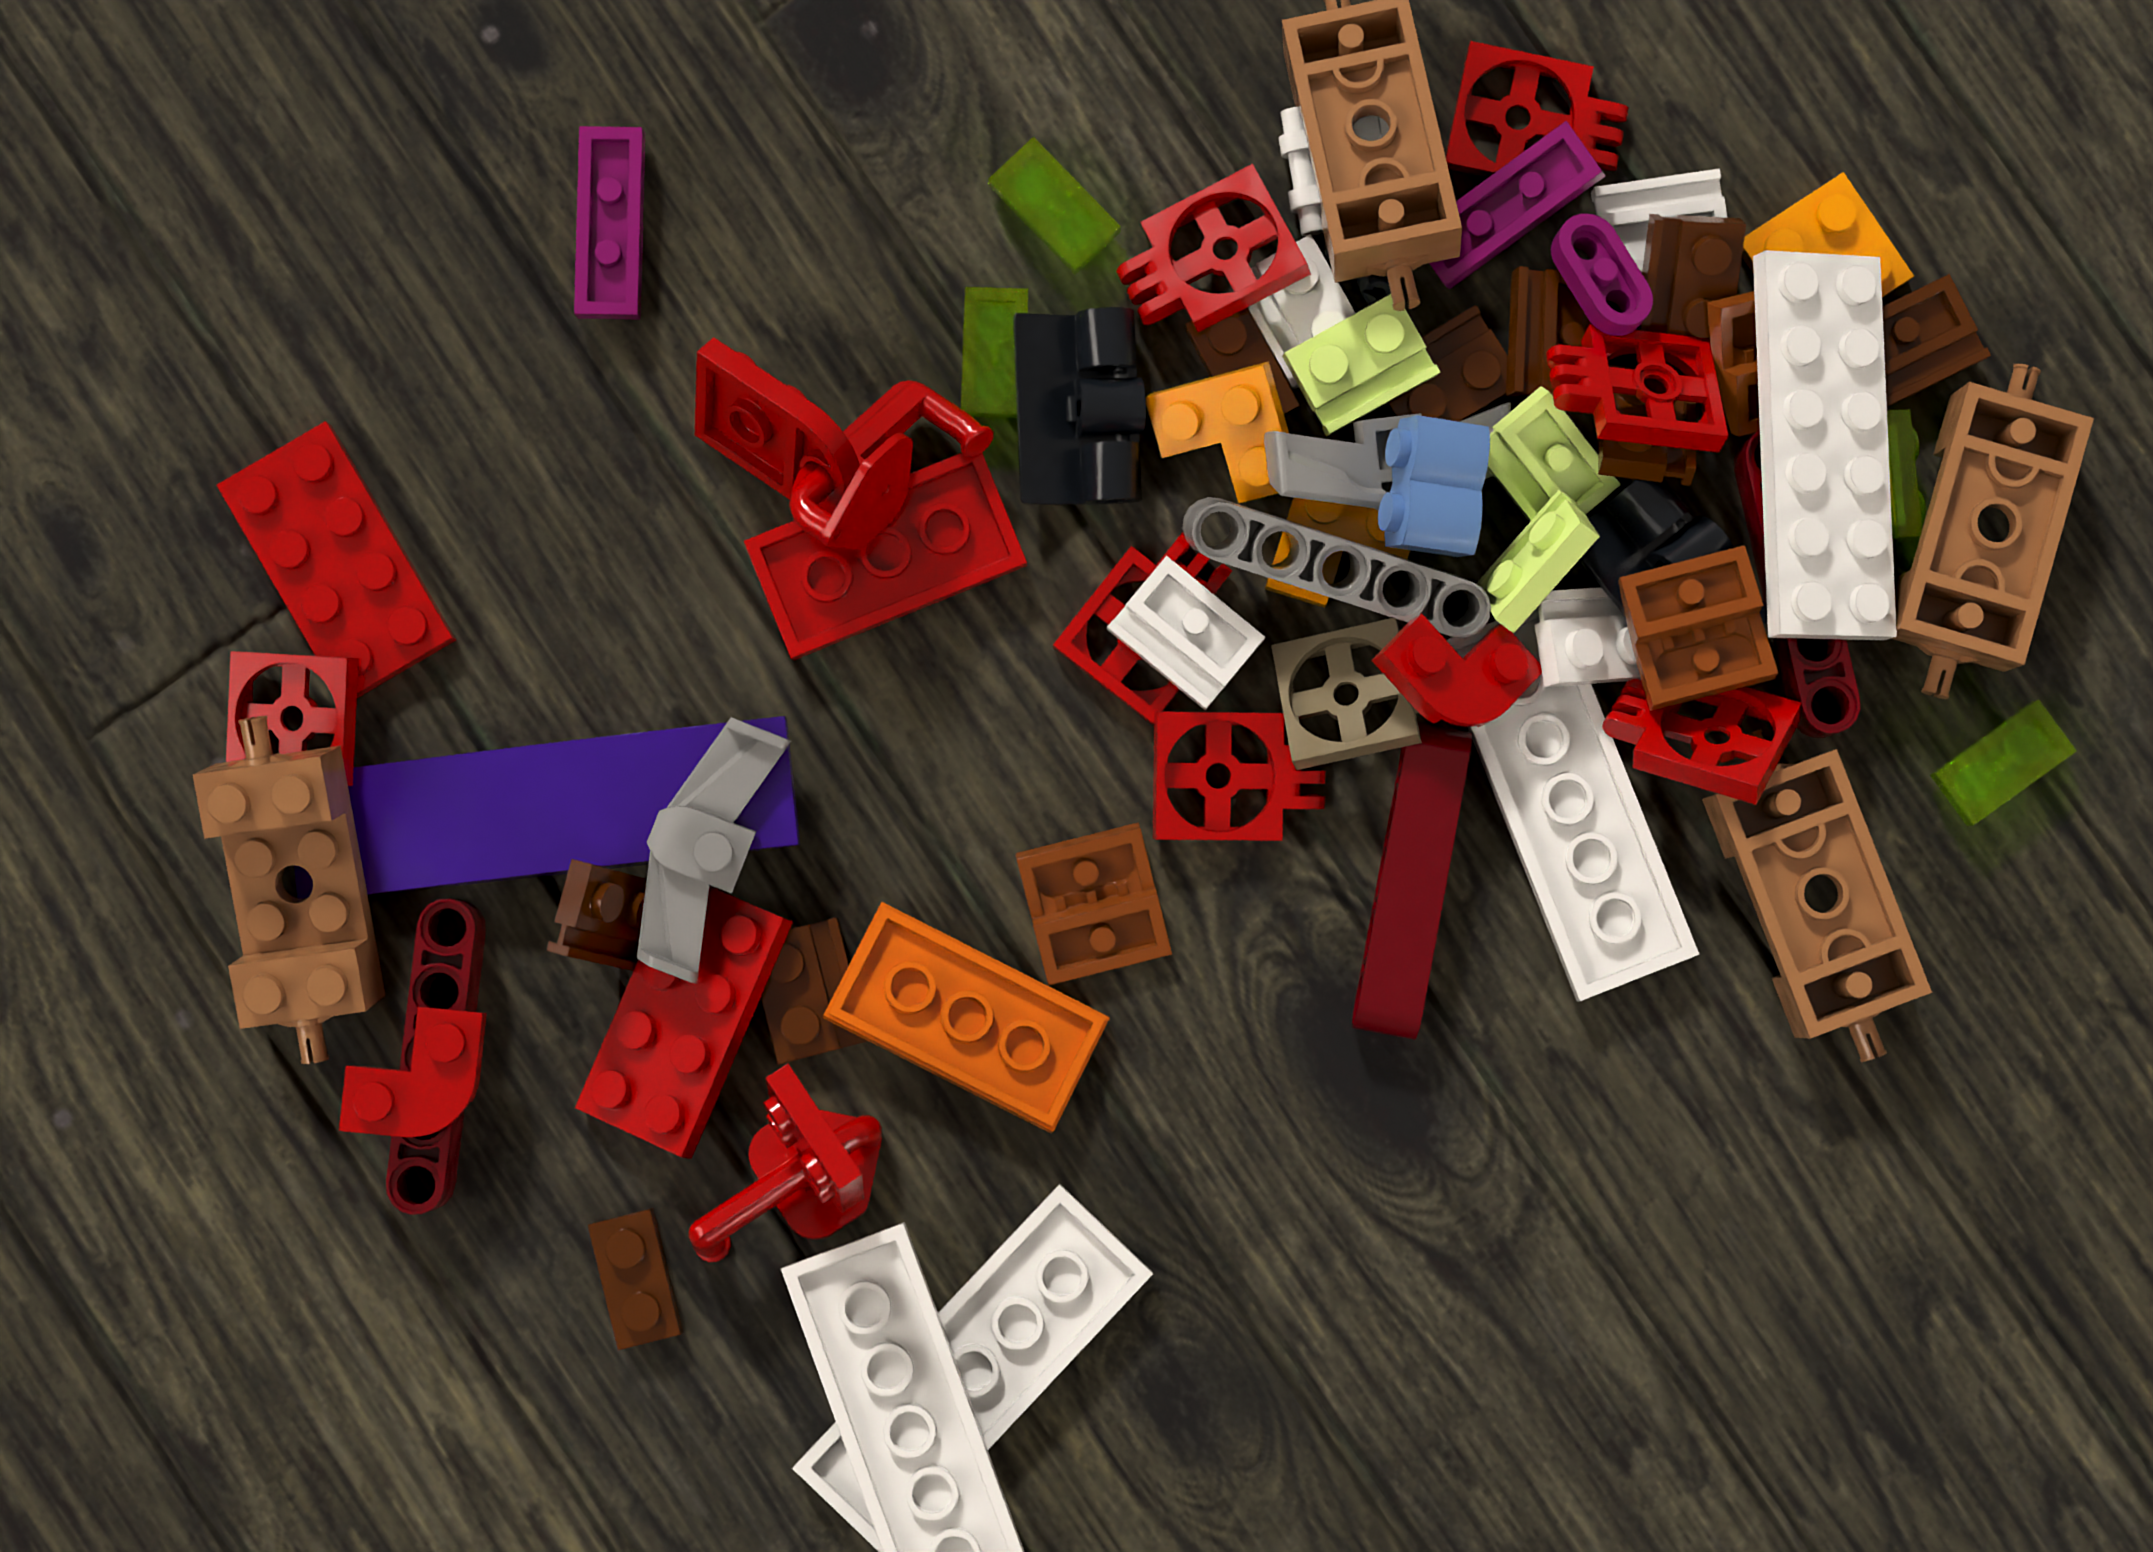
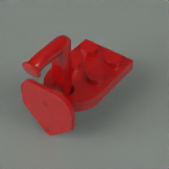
M715 337L697 351L694 435L790 500L789 508L794 521L804 531L829 548L860 550L895 518L908 493L913 451L912 439L903 433L918 419L923 417L952 436L961 444V452L966 457H973L985 451L994 438V432L989 426H982L963 409L923 383L910 380L894 385L842 431L828 414L809 401L800 390L794 386L785 385L758 367L746 354L734 351Z
M788 1063L767 1076L765 1079L769 1099L764 1101L763 1105L768 1112L765 1116L769 1124L761 1128L754 1135L749 1146L750 1165L759 1180L691 1224L689 1239L697 1255L707 1262H718L724 1259L731 1248L730 1235L774 1206L778 1208L795 1233L812 1240L830 1237L862 1216L869 1205L882 1142V1126L880 1121L870 1115L854 1117L819 1110Z

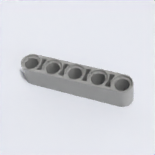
M1207 497L1196 501L1189 507L1183 519V533L1186 541L1193 549L1212 560L1405 622H1409L1418 615L1423 614L1439 633L1452 637L1467 638L1476 635L1485 627L1490 618L1491 605L1488 595L1482 587L1463 577L1221 498ZM1218 511L1225 512L1231 524L1229 535L1220 544L1206 545L1201 536L1203 521L1212 513ZM1278 531L1285 532L1289 536L1291 543L1289 554L1280 563L1274 565L1267 564L1262 556V545L1265 539L1272 533ZM1345 551L1350 560V569L1347 576L1338 583H1327L1322 573L1326 558L1334 552ZM1403 570L1409 578V590L1400 601L1388 603L1384 599L1383 584L1390 574ZM1464 590L1468 598V608L1465 614L1456 621L1447 622L1442 611L1446 597L1454 591Z

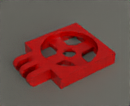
M1470 41L1445 154L1448 169L1489 178L1523 153L1526 143L1533 140L1536 136L1543 138L1567 121L1601 170L1614 171L1617 169L1619 156L1612 152L1595 149L1596 144L1612 147L1621 146L1624 131L1600 125L1601 119L1612 122H1626L1629 107L1616 102L1588 97L1594 66ZM1503 67L1514 70L1510 93L1500 101L1471 95L1474 84L1492 69ZM1540 75L1556 78L1564 87L1571 102L1569 115L1541 110L1539 103L1535 100ZM1513 107L1524 108L1530 117L1528 126L1521 130L1511 128L1505 118L1509 109ZM1466 122L1493 127L1495 134L1500 139L1495 162L1485 157L1473 144L1467 132Z
M1253 164L1141 221L1142 228L1152 248L1125 261L1116 270L1121 283L1130 285L1127 289V294L1134 305L1142 304L1138 308L1137 313L1144 325L1154 324L1185 308L1198 333L1311 275L1308 263ZM1239 198L1257 204L1264 215L1237 228L1226 224L1218 207ZM1195 220L1204 236L1201 248L1174 261L1171 255V245L1176 230ZM1225 239L1233 240L1237 243L1238 250L1232 258L1222 260L1214 255V248L1217 243ZM1277 239L1278 246L1275 257L1267 271L1257 280L1249 266L1252 252ZM1213 273L1226 277L1234 292L1208 293L1193 288L1189 284Z
M1589 324L1581 340L1582 347L1555 345L1547 350V364L1551 369L1549 372L1550 382L1554 389L1552 393L1554 406L1563 411L1593 414L1597 439L1719 453L1728 438L1716 370L1708 338L1635 330L1623 336H1613L1603 333L1592 324ZM1636 354L1638 365L1635 370L1608 366V361L1617 356ZM1666 362L1678 368L1686 376L1679 375L1678 372L1674 368L1666 364ZM1648 378L1659 380L1664 384L1666 392L1657 394L1650 391L1645 386L1644 380ZM1613 393L1635 395L1640 401L1645 403L1647 417L1621 414L1616 409ZM1676 400L1702 403V417L1697 423L1677 421L1673 404Z
M1183 532L1157 565L1130 546L1053 644L1054 649L1151 725L1154 724V711H1164L1180 689L1169 681L1167 685L1153 690H1130L1121 682L1137 661L1143 659L1117 638L1118 645L1101 666L1091 659L1088 651L1087 626L1093 615H1096L1109 625L1125 607L1123 603L1111 595V592L1125 584L1145 582L1166 555L1215 595L1233 570L1222 563L1213 571L1208 582L1199 577L1198 575L1210 561V558L1198 552L1188 566L1180 562L1179 558L1190 548Z
M231 651L226 762L246 758L238 720L267 716L268 730H272L279 739L280 754L306 751L307 741L311 740L316 733L335 734L330 747L341 746L348 786H353L359 658ZM273 666L282 667L281 697L276 699L273 704L252 703L254 680ZM310 670L325 682L332 694L336 708L318 707L316 702L309 697ZM290 706L298 707L303 714V723L296 731L289 730L283 721L284 712Z
M1632 679L1626 682L1621 695L1612 706V712L1608 713L1602 728L1608 736L1636 745L1633 750L1632 768L1741 801L1757 804L1800 722L1801 702L1749 687H1742L1696 699V701L1718 707L1713 718L1700 721L1677 714L1683 703L1650 711L1642 681ZM1745 715L1770 722L1774 730L1772 741L1742 733L1739 726ZM1711 731H1721L1726 733L1730 739L1723 744H1713L1705 739V735ZM1664 736L1689 743L1694 752L1691 758L1688 759L1676 752L1667 743ZM1734 758L1747 761L1737 765L1718 766L1720 762H1727Z
M1154 711L1153 839L1282 841L1283 809H1325V796L1319 794L1300 795V784H1325L1326 771L1295 769L1289 745H1284L1283 713ZM1197 725H1205V753L1195 763L1168 762V756L1180 737ZM1232 725H1242L1258 736L1267 748V763H1239L1237 758L1231 755ZM1216 763L1225 765L1230 772L1229 782L1222 788H1213L1206 780L1208 768ZM1168 788H1195L1204 797V826H1194L1179 815L1168 797ZM1239 789H1267L1266 805L1261 812L1241 827L1230 826L1231 797Z

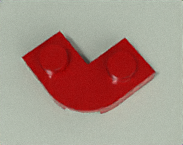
M1423 614L1410 620L1371 660L1406 700L1433 724L1444 720L1459 726L1481 727L1505 713L1542 674L1541 664L1502 624L1491 628L1462 658Z
M417 1007L411 1071L355 1065L346 1066L339 1131L397 1137H421L434 1134L453 1123L463 1113L469 1102H473L479 1086L487 1013Z

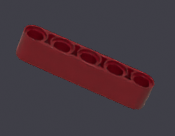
M1759 430L1737 450L1734 457V473L1763 599L1767 603L1762 472L1754 460L1755 448L1760 445ZM1772 638L1786 698L1802 703L1800 722L1797 729L1802 734L1812 738H1825L1848 729L1857 720L1859 715L1860 696L1847 640L1822 639L1824 643L1822 658L1819 661H1810L1800 654L1797 647V638ZM1817 691L1829 693L1837 702L1838 715L1832 724L1819 721L1813 714L1811 701Z
M1418 722L1422 743L1401 747L1352 1017V1028L1413 1040L1417 1038L1424 1010L1472 744V732Z
M438 899L428 904L420 914L416 929L399 1070L411 1071L417 1007L438 1008L430 997L432 982L438 976L444 973L448 974L458 985L459 994L457 1000L448 1009L477 1011L486 926L485 919L480 910L471 903L456 899ZM456 910L463 916L466 922V932L459 943L448 946L438 935V924L445 913ZM464 1111L453 1123L440 1130L433 1138L427 1136H391L386 1192L392 1205L399 1211L410 1215L424 1214L445 1205L452 1197L456 1186ZM416 1166L426 1168L435 1179L434 1193L425 1202L414 1198L407 1188L409 1173Z

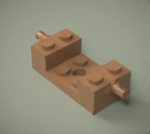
M1323 0L1327 11L1282 20L1283 54L1295 107L1300 108L1320 197L1322 228L1334 282L1337 283L1370 275L1387 276L1393 300V309L1396 311L1405 310L1402 286L1404 287L1408 308L1412 309L1420 304L1412 270L1417 269L1423 264L1460 257L1462 225L1409 0H1374L1351 5L1350 0H1338L1340 6L1338 8L1336 0ZM1372 115L1385 120L1389 130L1385 136L1378 140L1367 141L1361 139L1353 131L1354 124L1362 117Z
M2014 364L2007 393L1968 382L1951 394L1933 454L1934 456L1941 457L1942 462L1911 570L1898 577L1895 588L1897 637L1890 638L1914 645L1925 654L1932 656L1924 687L1921 690L1922 693L1929 696L1934 694L1936 698H1949L1948 694L1957 664L1975 663L2002 672L2025 665L2094 420L2092 417L2032 400L2038 376L2041 373V370L2036 367L2028 369L2029 365ZM1984 508H1997L2007 516L2009 533L2002 542L1989 541L1980 533L1978 517Z
M267 716L238 720L241 727L246 758L216 763L193 774L204 839L220 836L222 839L243 956L228 966L239 1027L243 1029L272 1024L296 1027L301 1064L319 1063L329 1059L322 1022L333 1016L366 1012L385 996L341 746L286 754H273ZM287 866H300L310 874L313 881V890L308 898H295L285 890L282 883V875Z
M1761 729L1748 734L1764 739ZM1837 749L1796 764H1777L1756 805L1718 793L1703 798L1702 801L1724 857H1735L1780 972V975L1772 977V981L1794 1038L1811 1039L1840 1027H1848L1860 1056V1062H1866L1887 1054L1873 1017L1882 1011L1930 994L1932 991ZM1816 875H1823L1831 879L1838 892L1835 905L1825 913L1811 909L1804 897L1807 882Z

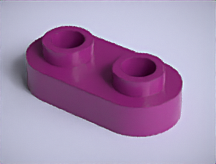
M1578 214L1569 218L1555 235L1551 244V256L1555 266L1594 327L1603 333L1613 336H1623L1632 333L1640 326L1652 309L1653 295L1649 284L1611 224L1593 214ZM1574 248L1583 250L1588 255L1589 260L1578 257ZM1606 301L1616 303L1620 307L1621 313L1613 310Z

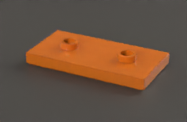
M881 902L822 1018L1049 1133H1053L1110 1017Z

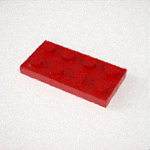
M327 421L216 485L314 655L359 658L357 698L456 641L454 634L338 435Z
M963 453L910 473L908 493L901 509L890 524L860 550L829 548L804 531L795 521L744 540L792 660L1028 566L983 453L973 457H966Z
M710 886L697 983H691L654 969L638 960L575 1108L679 1157L692 1159L793 922Z

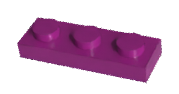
M1567 121L1456 201L1462 225L1460 257L1429 263L1449 290L1606 176Z
M579 126L574 314L578 319L641 320L646 134L642 127Z

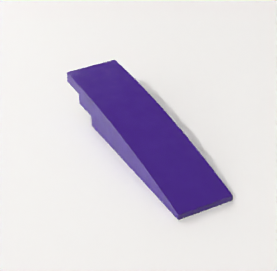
M785 716L743 721L789 739L788 723ZM727 722L354 767L353 786H348L367 895L568 874L571 859L608 869L649 865L650 849L647 845V840L658 812L667 808ZM790 744L734 821L736 824L756 831L749 851L800 845ZM294 865L297 898H308L313 890L312 878L304 868Z

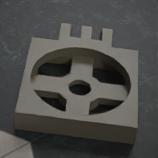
M1396 618L1271 645L1291 759L1296 770L1422 743L1416 713L1419 712L1406 700L1383 673L1364 677L1361 673L1355 671L1352 649L1370 645L1381 651L1400 631ZM1326 655L1330 677L1325 681L1323 687L1295 693L1293 681L1302 664L1307 659ZM1344 684H1351L1359 691L1357 700L1347 706L1338 704L1334 699L1336 690ZM1398 698L1395 709L1388 720L1379 729L1368 735L1364 715L1369 711L1372 704ZM1329 714L1333 719L1338 720L1342 742L1324 740L1311 734L1301 725L1300 720Z

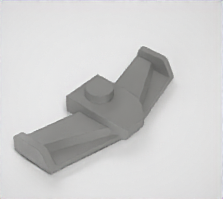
M1511 403L1501 404L1460 422L1489 426V433L1494 431L1492 427L1511 412ZM1419 413L1353 422L1355 443L1288 434L1279 431L1266 432L1264 434V445L1269 482L1280 496L1374 508L1379 511L1380 502L1385 493L1390 492L1393 483L1392 467L1387 465L1385 459V449L1389 434L1394 428L1398 427L1400 419L1422 415ZM1488 469L1485 479L1493 476Z
M731 717L667 808L658 812L647 840L650 857L637 952L638 960L654 969L691 983H697L709 887L711 885L729 893L733 892L756 831L736 824L734 821L784 753L791 740Z

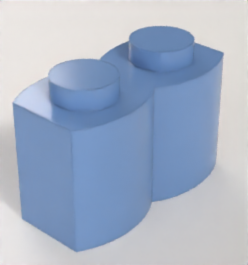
M1419 415L1399 420L1398 427L1394 428L1389 434L1385 449L1386 463L1389 467H1392L1393 483L1390 492L1385 493L1378 511L1379 528L1381 531H1385V547L1451 557L1475 554L1482 522L1483 504L1481 490L1485 481L1489 460V426Z

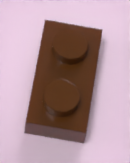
M1248 307L1199 333L1192 321L1185 323L1184 329L1210 377L1269 361L1284 417L1299 410L1300 405Z
M649 1208L588 1224L617 1349L622 1350L681 1335L683 1328L654 1209Z

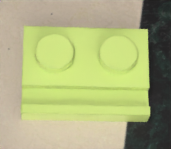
M1391 294L1282 355L1311 410L1315 412L1322 424L1326 437L1440 373L1439 368L1436 364L1434 365L1427 353L1426 345L1406 309L1404 311L1393 309Z
M1542 386L1492 427L1494 431L1490 433L1487 469L1529 522L1532 521L1559 489L1577 502L1580 506L1578 509L1586 515L1621 485L1614 476L1598 475V454L1565 411L1559 410L1554 406L1552 394Z
M1560 489L1476 583L1488 595L1491 605L1490 612L1494 619L1512 633L1516 632L1600 537L1585 513L1578 509L1580 507L1579 504Z

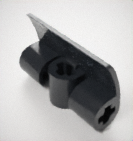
M1124 307L1091 308L1081 310L1076 315L1015 313L1013 316L1021 502L1033 505H1096L1142 501L1139 434H1143L1145 428L1146 399L1144 382L1141 377H1137L1134 309Z
M1664 478L1662 482L1635 479L1588 518L1600 537L1579 561L1624 616L1625 612L1618 582L1620 577L1733 548L1726 533L1715 522L1704 516L1693 518L1688 512L1690 509ZM1761 597L1764 606L1760 611V615L1764 625L1767 622V603Z

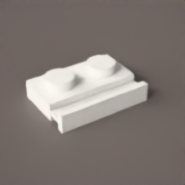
M1720 168L1596 186L1591 192L1596 216L1606 220L1615 229L1641 273L1649 214H1659L1661 217L1684 215L1728 218L1724 196L1722 197L1719 181L1721 179Z
M1311 234L1296 242L1308 263L1311 275L1248 307L1292 391L1299 386L1282 355L1355 314L1340 284L1334 282L1332 270ZM1275 254L1258 262L1251 268L1257 280L1267 271Z
M1167 555L1126 603L1116 618L1107 626L1109 632L1204 710L1210 706L1265 639L1264 635Z
M1602 588L1552 590L1539 604L1540 623L1534 624L1544 688L1623 682L1632 679L1641 680L1626 617Z

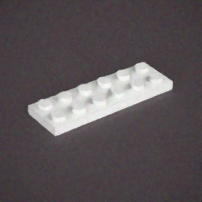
M1765 250L1753 256L1768 638L1887 640L1897 637L1880 257Z
M1537 607L1513 634L1540 663L1534 624L1540 623ZM1494 621L1486 624L1476 635L1467 638L1453 637L1448 639L1447 642L1463 658L1491 628L1500 623ZM1541 674L1501 716L1481 727H1467L1469 732H1472V740L1576 1001H1582L1697 956L1699 952L1615 742L1602 728L1605 717L1592 685L1544 688L1543 676Z
M1060 1183L938 1312L988 1450L1153 1275V1272ZM835 1422L792 1469L878 1552H883L837 1423Z
M905 1222L781 1268L882 1551L1025 1552Z

